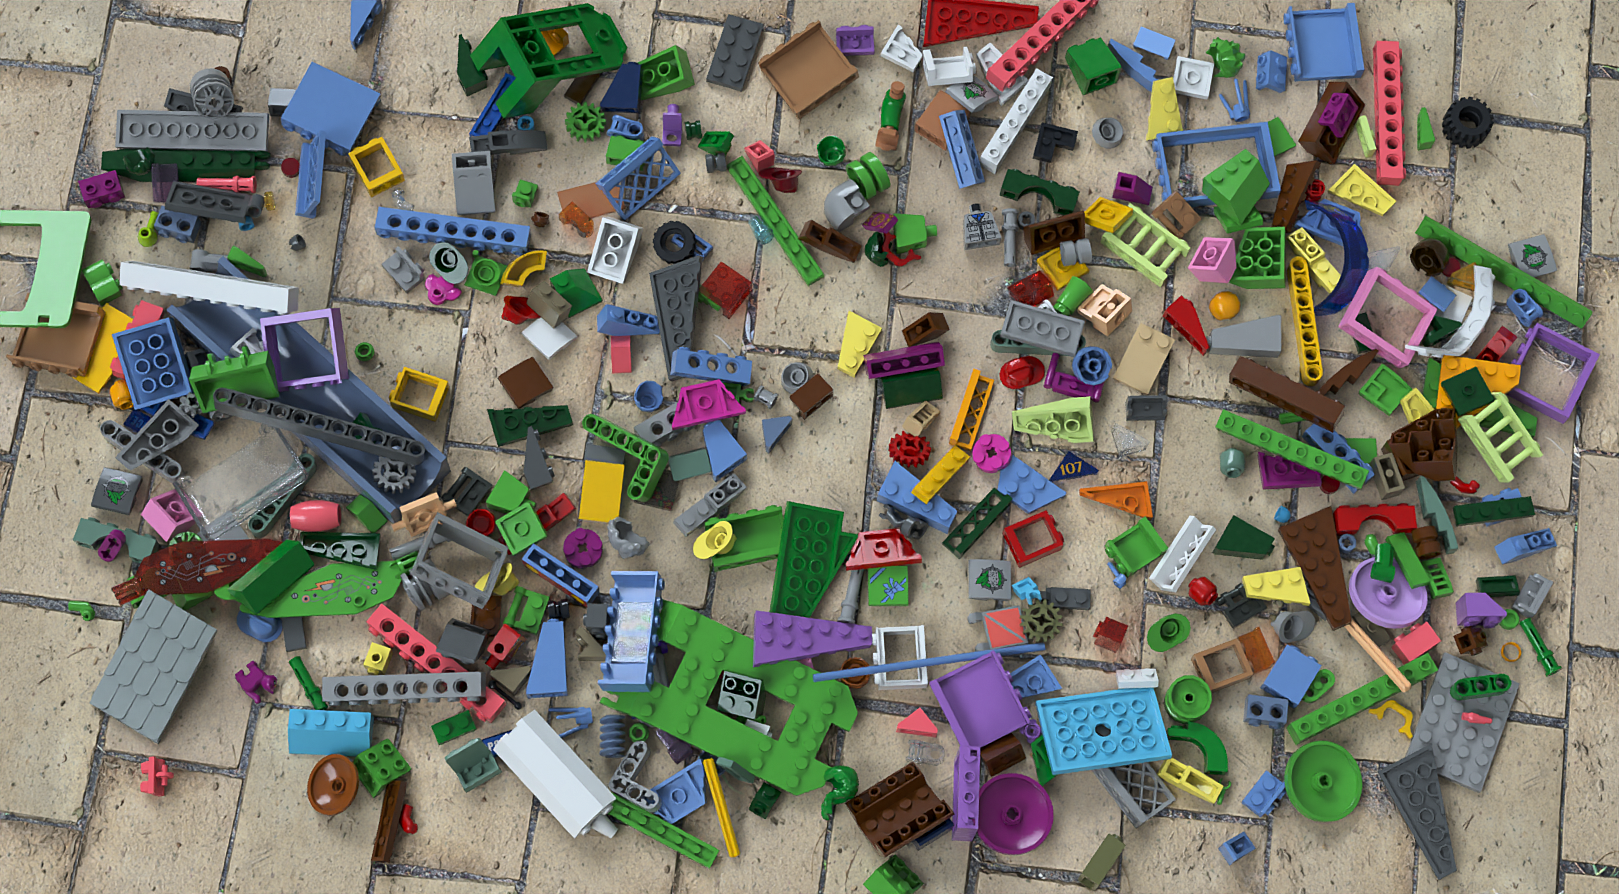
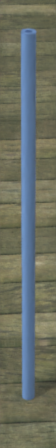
M1042 642L813 674V681L819 682L976 660L992 650L996 654L1000 653L1001 656L1045 650V644Z

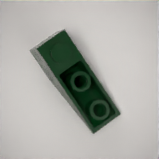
M460 34L457 75L459 83L468 97L487 88L486 80H488V77L484 70H477L470 57L472 54L470 51L472 49L468 39L464 40L462 34Z

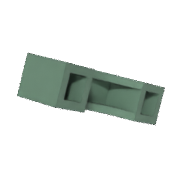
M92 517L80 519L73 537V541L77 545L97 550L106 536L112 530L117 529L126 536L125 544L128 546L129 557L132 561L150 567L153 566L160 547L156 537L149 534H144V536L138 535L135 530L129 528L121 530L112 523H107V525L101 524L99 520Z

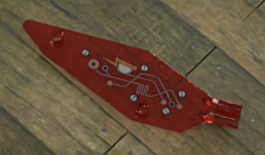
M271 539L178 542L144 557L134 578L112 587L111 590L115 593L116 599L119 600L120 606L145 596L148 589L157 595L208 593L241 578L266 557L265 553H271L283 542Z

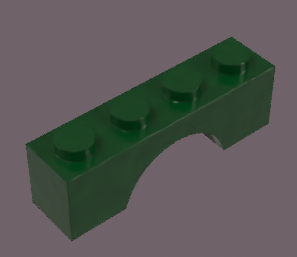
M1007 169L999 196L1018 201L1026 194L1038 193L1048 198L1052 204L1053 213L1063 216L1074 212L1080 191L1071 186L1059 185L1052 180L1040 179L1037 175L1024 174L1018 169Z

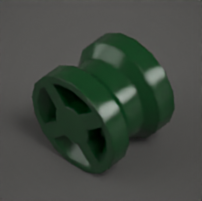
M696 120L694 123L685 122L687 140L695 137L702 139L700 120Z

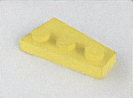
M1173 77L1153 81L1146 140L1155 139L1158 133L1183 131Z
M1355 164L1328 190L1329 193L1380 216H1383L1396 203L1395 199Z
M1301 567L1248 575L1242 578L1246 596L1249 598L1269 601L1273 599L1290 604L1294 602L1301 603L1304 606L1310 605Z

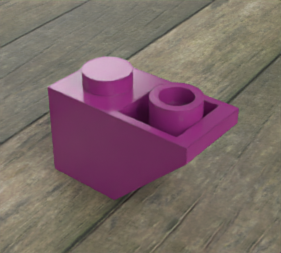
M1118 172L1112 198L1149 205L1153 187L1136 175Z

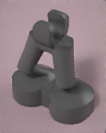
M884 505V508L888 509L886 515L883 513L879 514L882 519L889 520L894 528L901 527V534L908 538L913 537L919 540L928 528V523L919 518L908 517L903 520L891 505Z

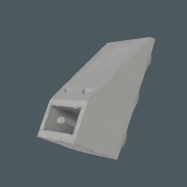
M490 151L452 154L457 215L495 212Z

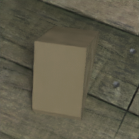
M531 666L490 671L493 681L515 696L529 679Z

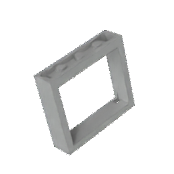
M437 512L429 526L410 574L483 609L491 596L509 548ZM434 533L494 561L483 591L423 562Z

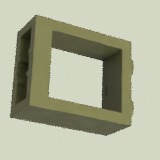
M1108 834L1077 880L1092 891H1095L1126 846L1122 843L1123 839L1116 834Z

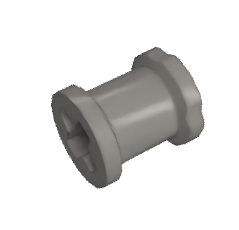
M761 385L753 400L760 401L767 405L768 409H771L777 401L779 394H773Z

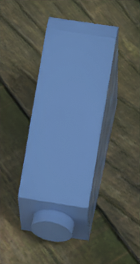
M720 420L708 422L704 426L703 438L713 480L717 482L745 462L747 454Z

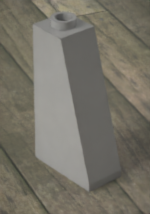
M1281 315L1212 329L1210 335L1206 337L1209 345V354L1278 358L1281 353Z

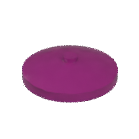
M1017 773L998 775L987 781L979 790V818L976 833L981 841L990 849L1005 855L1026 854L1043 843L1053 824V806L1045 789L1034 779ZM972 819L973 826H975V819Z

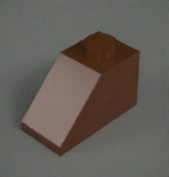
M928 312L903 329L902 332L908 347L937 339L950 329L943 313Z

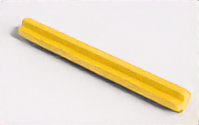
M713 758L705 759L703 765L727 850L731 858L740 855L715 762Z

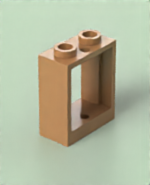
M1238 638L1196 653L1191 658L1198 677L1208 684L1211 693L1246 681L1253 676L1254 672L1251 661H1248L1245 656V646L1242 642H1239ZM1233 647L1244 673L1215 683L1204 658Z

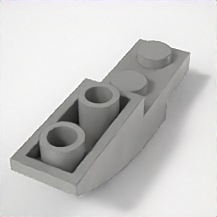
M733 473L707 492L703 499L674 519L673 523L687 537L697 528L701 529L705 522H708V519L716 517L747 487Z

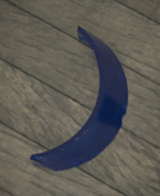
M1306 200L1307 210L1318 209L1333 222L1339 231L1344 246V266L1341 277L1330 295L1314 307L1315 316L1333 315L1340 312L1353 300L1369 268L1368 247L1359 226L1346 213L1325 203Z

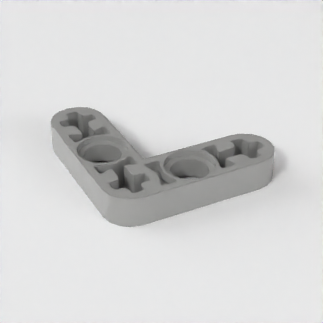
M636 741L631 745L612 776L609 787L613 793L648 812H656L662 805L661 798L655 792L634 782L650 756L649 746L644 741ZM642 748H643V750H644L643 753H641V752L638 753V752H637L638 749H642ZM628 764H634L635 767L632 772H625ZM622 783L626 787V790H624L621 787H616V784ZM635 789H639V796L637 798H631V792ZM646 797L649 800H654L655 803L649 804L646 800H644V798Z

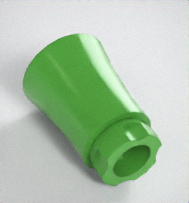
M1072 276L1068 285L1056 300L1053 308L1059 314L1070 316L1093 293V290L1083 280Z

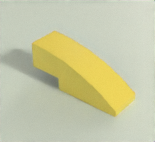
M1172 757L1171 759L1164 760L1157 772V775L1163 780L1213 804L1224 787L1190 765L1186 766Z

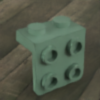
M481 738L472 739L466 745L451 751L445 756V761L457 774L466 793L502 773L493 753Z

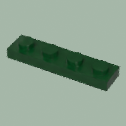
M1531 496L1456 505L1453 507L1456 527L1529 518L1535 515Z

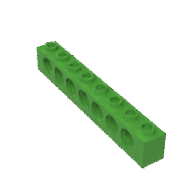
M1224 409L1215 426L1218 431L1361 491L1369 475V470Z
M1426 653L1399 667L1398 670L1413 686L1434 675L1438 668L1429 653ZM1385 674L1290 723L1286 729L1295 745H1298L1396 695L1401 690Z

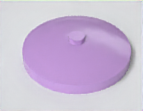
M1375 557L1360 563L1352 573L1349 581V594L1357 610L1369 621L1386 628L1397 629L1414 624L1421 617L1427 606L1426 587L1421 586L1411 589L1396 559H1393L1395 576L1392 583L1371 579L1370 574Z

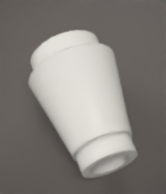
M603 814L595 818L591 824L592 829L608 836L610 839L618 830L610 819Z

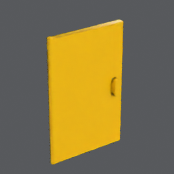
M108 303L102 308L106 313L85 377H72L98 394L112 377L110 365L113 358L118 356L112 334L125 331L127 324L133 321L131 317L110 306Z

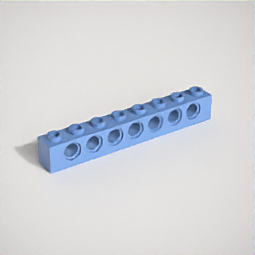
M378 207L375 222L376 234L382 238L396 237L403 241L412 239L420 243L435 242L437 244L446 242L458 248L473 247L479 251L489 249L496 253L511 252L518 256L528 253L531 238L530 226ZM394 223H400V226L392 227ZM414 225L420 226L416 230L411 229V227ZM438 228L436 232H430V229ZM451 230L457 231L454 235L448 234ZM469 233H476L474 237L467 236ZM489 235L495 236V238L492 240L486 239V237ZM509 237L514 238L512 242L505 241Z

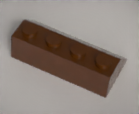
M1329 82L1298 140L1307 153L1333 165L1365 107V103L1348 82ZM1333 93L1349 94L1358 106L1343 138L1336 137L1329 126L1318 123Z

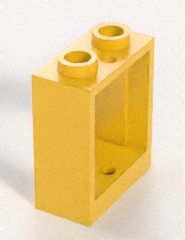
M383 137L374 138L368 144L356 147L348 153L351 163L371 198L405 181L403 172ZM383 149L394 170L369 182L358 160Z
M404 367L402 372H399L397 375L395 390L392 389L389 395L392 408L436 422L450 388L448 381ZM409 379L437 388L428 411L400 402Z

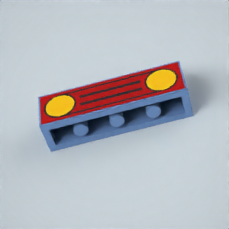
M534 543L522 558L523 566L585 607H587V604H592L600 593L599 586Z

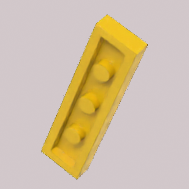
M954 445L913 488L911 493L927 505L968 462L970 456Z

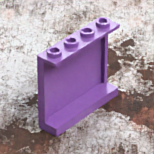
M994 650L929 682L960 746L981 748L1030 723L1029 718L1032 716L1027 707H1022L1020 703L1022 696L1018 689H1013L1011 682H1013L1012 676L1009 671H1004L1002 667L1004 661L1000 653L996 654Z

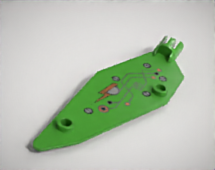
M415 551L395 561L378 562L377 570L348 563L330 564L299 578L257 616L280 618L358 614L394 597L402 582L400 575L403 573L407 577L411 575L409 570L412 569L418 552ZM240 605L241 612L255 615L246 606Z

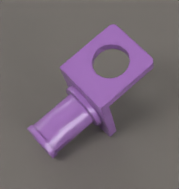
M670 104L667 107L668 112L663 113L662 143L664 144L663 146H681L682 114L678 113V105ZM674 135L677 137V140L668 141L667 137Z

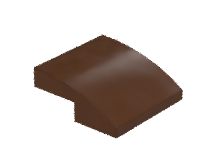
M533 357L515 365L497 378L518 409L533 403L537 397L551 392L554 388Z

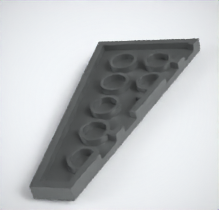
M700 255L649 273L667 374L670 381L684 378L670 375L673 352L679 349V347H687L692 351L703 261V257Z
M1431 743L1378 771V774L1437 879L1440 880L1454 873L1457 869Z

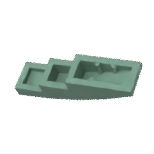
M1420 476L1416 481V487L1423 519L1431 518L1432 526H1436L1438 536L1443 537L1446 554H1454L1458 549V544L1447 512L1430 483L1424 476Z

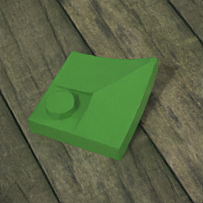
M1382 363L1358 394L1385 414L1391 416L1401 404L1400 400L1412 388L1400 376Z

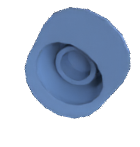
M241 611L238 612L237 625L239 629L259 641L271 642L277 639L282 632L283 627L280 618H266Z

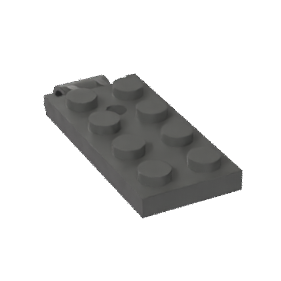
M173 181L165 202V210L245 224V216L257 218L261 215L265 199L259 194L250 195Z

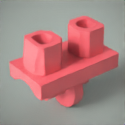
M153 756L149 757V761L141 763L142 774H148V781H142L140 791L158 797L164 796V786L168 785V779L174 778V773L168 772V765H165L164 759H157Z

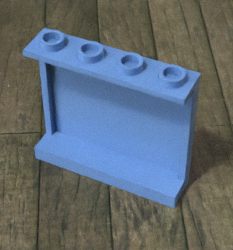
M1347 3L1346 7L1342 9L1292 11V6L1288 7L1287 12L1284 13L1283 20L1284 24L1287 25L1286 41H1289L1290 44L1288 56L1292 58L1290 71L1291 75H1294L1295 82L1361 78L1365 69L1355 3Z
M311 62L281 117V124L286 130L300 133L307 140H313L320 130L326 131L325 148L330 147L339 155L349 156L348 153L351 152L374 107H378L381 95L368 87Z

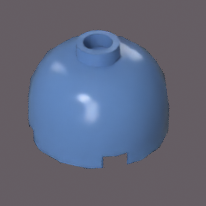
M1088 346L1082 348L1073 358V373L1078 380L1085 384H1101L1109 377L1108 374L1110 369H1112L1111 357L1105 350L1099 347Z

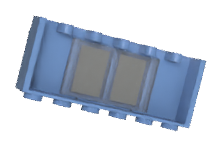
M611 571L615 585L614 588H610V596L613 599L612 606L607 608L610 625L605 626L608 643L603 644V652L606 655L605 663H601L600 666L604 676L603 680H598V685L603 691L651 692V684L654 683L653 665L656 664V654L654 651L655 646H658L657 628L660 627L661 623L659 609H662L663 605L661 594L665 587V581L658 571Z

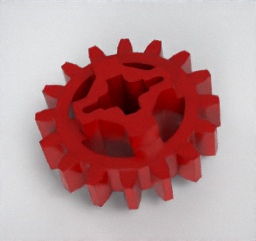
M902 431L901 436L896 433L895 438H891L888 451L890 452L889 457H894L893 462L899 461L901 466L906 464L907 468H910V465L917 468L918 463L924 465V462L929 460L931 447L930 441H926L925 436L914 437L912 434H906L905 431Z

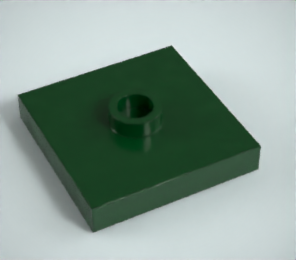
M1477 367L1441 382V386L1453 408H1455L1458 417L1488 405L1495 400Z

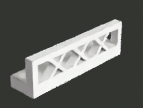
M1189 516L1149 579L1160 590L1176 593L1216 529L1210 525H1203L1195 516Z

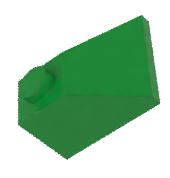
M585 268L565 270L550 278L551 287L572 305L568 318L603 301Z

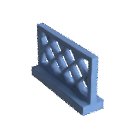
M320 130L310 144L303 142L301 145L296 216L312 219L316 217V208L320 203L326 131Z
M650 137L595 183L599 190L603 191L624 221L681 174L662 145L664 144L659 138ZM658 150L662 154L661 163L653 162L654 154ZM643 163H648L647 174H639L640 165ZM652 164L660 165L659 176L651 175ZM665 166H670L673 170V173L668 177L663 176ZM628 175H634L633 186L625 185V179ZM638 176L646 177L645 188L637 187ZM650 178H658V185L654 189L649 188ZM614 187H620L619 198L612 197L609 191ZM624 188L632 189L631 199H623ZM636 189L644 190V196L640 201L635 200ZM622 201L630 202L629 210L626 213H623L621 210Z

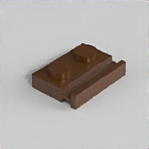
M491 595L483 609L472 605L470 624L490 630L489 636H496L500 631L502 596Z

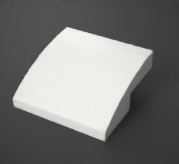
M542 318L534 321L522 332V335L548 360L553 358L561 349L567 348L577 338V335L563 322L556 328H552Z

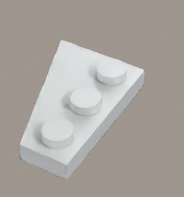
M991 43L987 44L976 54V58L985 75H987L988 69L1002 56ZM1019 76L1016 78L1015 84L1010 89L1007 87L1003 92L991 82L989 83L993 91L1000 95L998 101L1002 106L1020 91L1029 80L1025 76Z

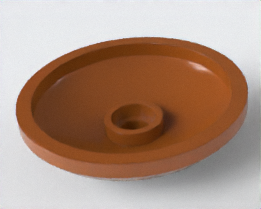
M331 754L322 758L314 766L308 779L307 793L312 807L317 812L329 816L337 815L345 811L352 804L359 787V774L353 761L344 755Z

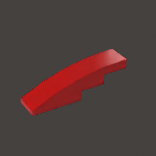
M562 493L549 505L545 504L536 513L547 532L577 508L567 494ZM501 536L498 541L507 546L503 536ZM508 549L507 554H508V555H511L512 553H511V551Z

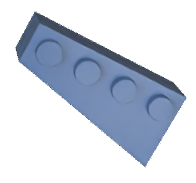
M894 461L878 493L877 501L884 505H891L895 510L905 515L922 519L929 526L948 534L956 518L957 510L937 494L927 505L913 495L911 492L920 480Z

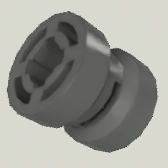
M718 153L714 156L712 154L705 155L707 173H713L716 170L720 172L726 171L724 153Z

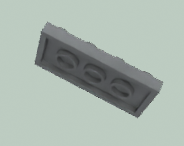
M728 14L706 82L742 92L764 24Z

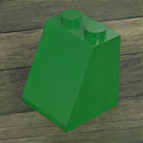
M1101 37L1089 39L1079 46L1073 45L1068 48L1065 55L1067 64L1082 95L1117 83L1122 67Z

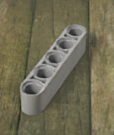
M112 420L104 421L100 426V431L104 438L121 451L126 446L123 445V441L126 439L132 440L135 436ZM114 428V433L108 435V430ZM164 453L143 464L173 484L181 483L185 478V472L180 464ZM158 459L163 460L160 465H154L155 461H157ZM173 470H179L178 474L170 476Z

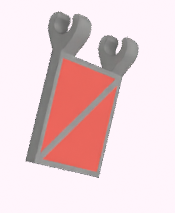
M1019 605L969 614L967 617L969 624L983 621L988 643L977 644L975 652L1029 643L1027 634L1022 633L1025 627H1020L1019 625L1023 622L1019 618L1022 615Z

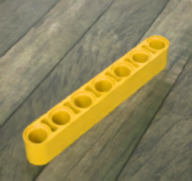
M1294 257L1287 268V278L1301 377L1306 386L1312 387L1321 379L1323 370L1308 265L1304 258ZM1293 266H1298L1301 270H1296ZM1296 283L1302 284L1303 288H1298ZM1298 301H1303L1306 306H1301ZM1301 319H1306L1309 324L1302 323ZM1303 337L1310 338L1311 342H1306ZM1306 355H1311L1314 360L1307 359ZM1308 373L1315 374L1316 378H1311Z

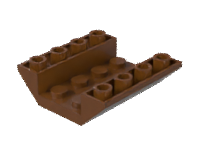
M914 762L909 763L845 803L860 831L879 856L884 858L955 815L945 800L940 801L928 786L923 773Z

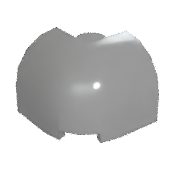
M851 179L835 187L824 201V214L834 230L838 232L851 226L855 217L870 209V205L859 191L860 188Z

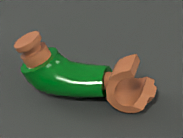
M899 81L891 84V89L886 92L882 102L881 128L878 130L875 146L885 151L897 149L900 117L906 100V94L904 93L905 85Z

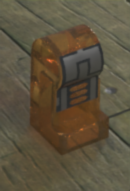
M571 202L559 213V221L564 225L569 222L577 229L581 237L587 238L593 234V220L574 202Z

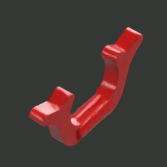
M889 232L883 233L884 242L881 252H888L886 258L894 263L895 266L902 267L909 261L921 259V256L915 254L913 249L908 251L905 259L898 258L888 247L890 241L895 239L896 236Z

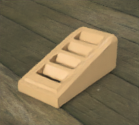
M924 401L906 418L902 427L914 437H918L940 414V411L929 402Z

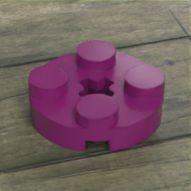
M578 528L566 537L563 552L570 565L576 568L592 567L601 559L603 545L600 537L595 532L589 529ZM586 544L588 551L580 553L578 546Z

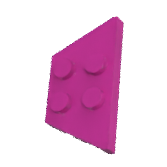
M720 379L682 387L672 422V430L746 414V409L738 403L735 396L725 388Z

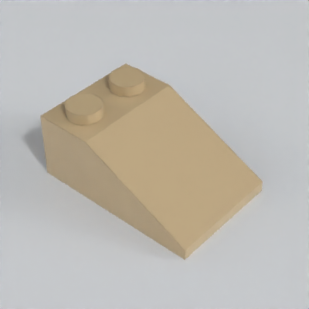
M1140 323L1113 379L1148 395L1175 339Z

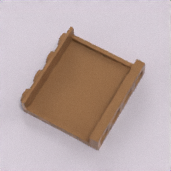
M819 20L807 25L804 31L794 34L787 43L780 44L770 55H764L760 62H758L760 70L798 120L859 78L858 70L849 63L823 29Z
M27 293V295H26V298H25V301H26V302H27V300H28V298H29L30 293ZM75 301L71 322L67 327L21 328L13 355L7 354L6 358L12 362L13 366L18 368L27 366L36 371L44 369L53 374L61 372L74 378L77 376L85 377L106 312L99 305ZM40 318L39 322H49V318Z

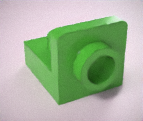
M520 180L516 191L512 193L513 202L519 207L527 206L531 208L538 185Z

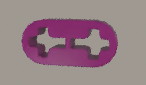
M114 529L106 536L98 549V555L102 560L111 562L118 555L126 542V536L122 531Z

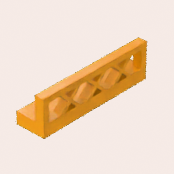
M974 368L949 441L950 445H956L969 451L972 449L994 383L993 379L981 376V371ZM981 381L989 384L988 389L980 393L976 387L977 382ZM979 397L982 407L974 410L970 403ZM973 415L976 424L968 428L965 418ZM967 432L971 439L969 445L959 442V436Z

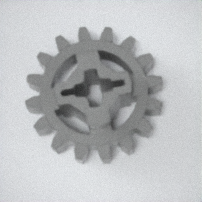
M380 456L379 462L374 463V482H378V488L384 486V492L391 489L392 494H395L396 490L403 493V487L409 489V483H414V477L416 476L415 465ZM382 469H384V475H383V476L381 475ZM407 469L408 474H407V476L405 477V474H404V473H405V470Z

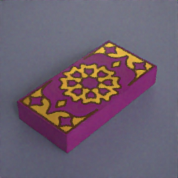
M873 212L862 226L866 230L888 233L898 222V219L895 215Z

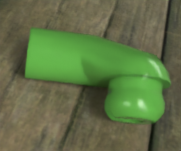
M1368 534L1365 538V545L1369 553L1375 555L1376 546L1379 543L1375 535Z

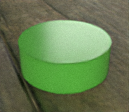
M1506 609L1507 616L1499 625L1503 629L1512 630L1519 624V615L1512 609Z

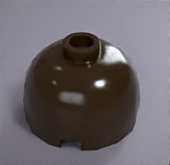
M1427 238L1421 240L1413 247L1410 260L1417 271H1420L1421 268L1426 272V276L1436 277L1447 267L1450 254L1448 248L1440 240Z

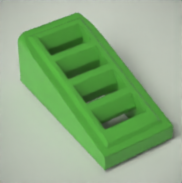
M1425 107L1421 108L1417 115L1418 151L1430 149L1435 142L1434 133Z
M232 246L227 257L231 264L262 277L267 276L263 265L238 247Z
M1441 558L1421 562L1431 581L1428 584L1432 600L1452 595L1454 593L1453 587ZM1437 564L1438 567L1433 569L1428 568V566ZM1438 571H1439V573H1440V575H1435V576H1432V575H1431V573L1438 572ZM1441 579L1442 582L1435 583L1434 580ZM1444 586V589L1437 590V587Z

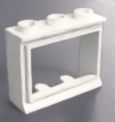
M924 625L876 627L875 633H872V645H876V653H873V665L885 664L884 635L915 634L917 660L926 659ZM927 667L917 668L918 679L886 681V672L874 674V683L878 684L879 690L927 688Z

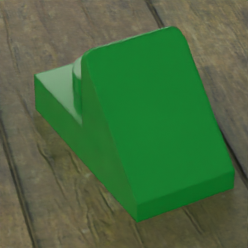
M706 131L698 147L712 155L724 153L726 157L732 146L731 141L734 135L730 131Z

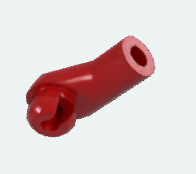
M1456 476L1455 480L1450 481V484L1461 493L1475 494L1477 489L1480 488L1479 483L1475 480L1467 484Z
M403 804L399 824L404 832L415 834L418 830V825L413 823L410 818L413 807Z

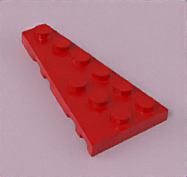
M928 0L923 47L1033 27L1038 22L1039 6L988 0Z

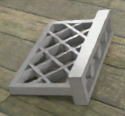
M1148 762L1141 763V771L1131 769L1132 764L1128 765V768L1115 766L1092 770L1136 829L1176 800ZM1117 770L1127 772L1126 781H1121L1117 778ZM1131 773L1141 775L1140 784L1130 782ZM1144 776L1153 778L1154 787L1144 785ZM1129 786L1140 788L1139 798L1130 795ZM1143 789L1153 791L1152 800L1142 799ZM1157 792L1164 793L1169 800L1165 803L1157 802ZM1142 803L1152 804L1151 813L1147 816L1141 809Z

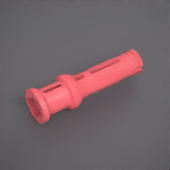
M235 176L233 179L198 178L196 183L199 186L233 190V192L251 191V193H256L257 188L255 176H251V178Z

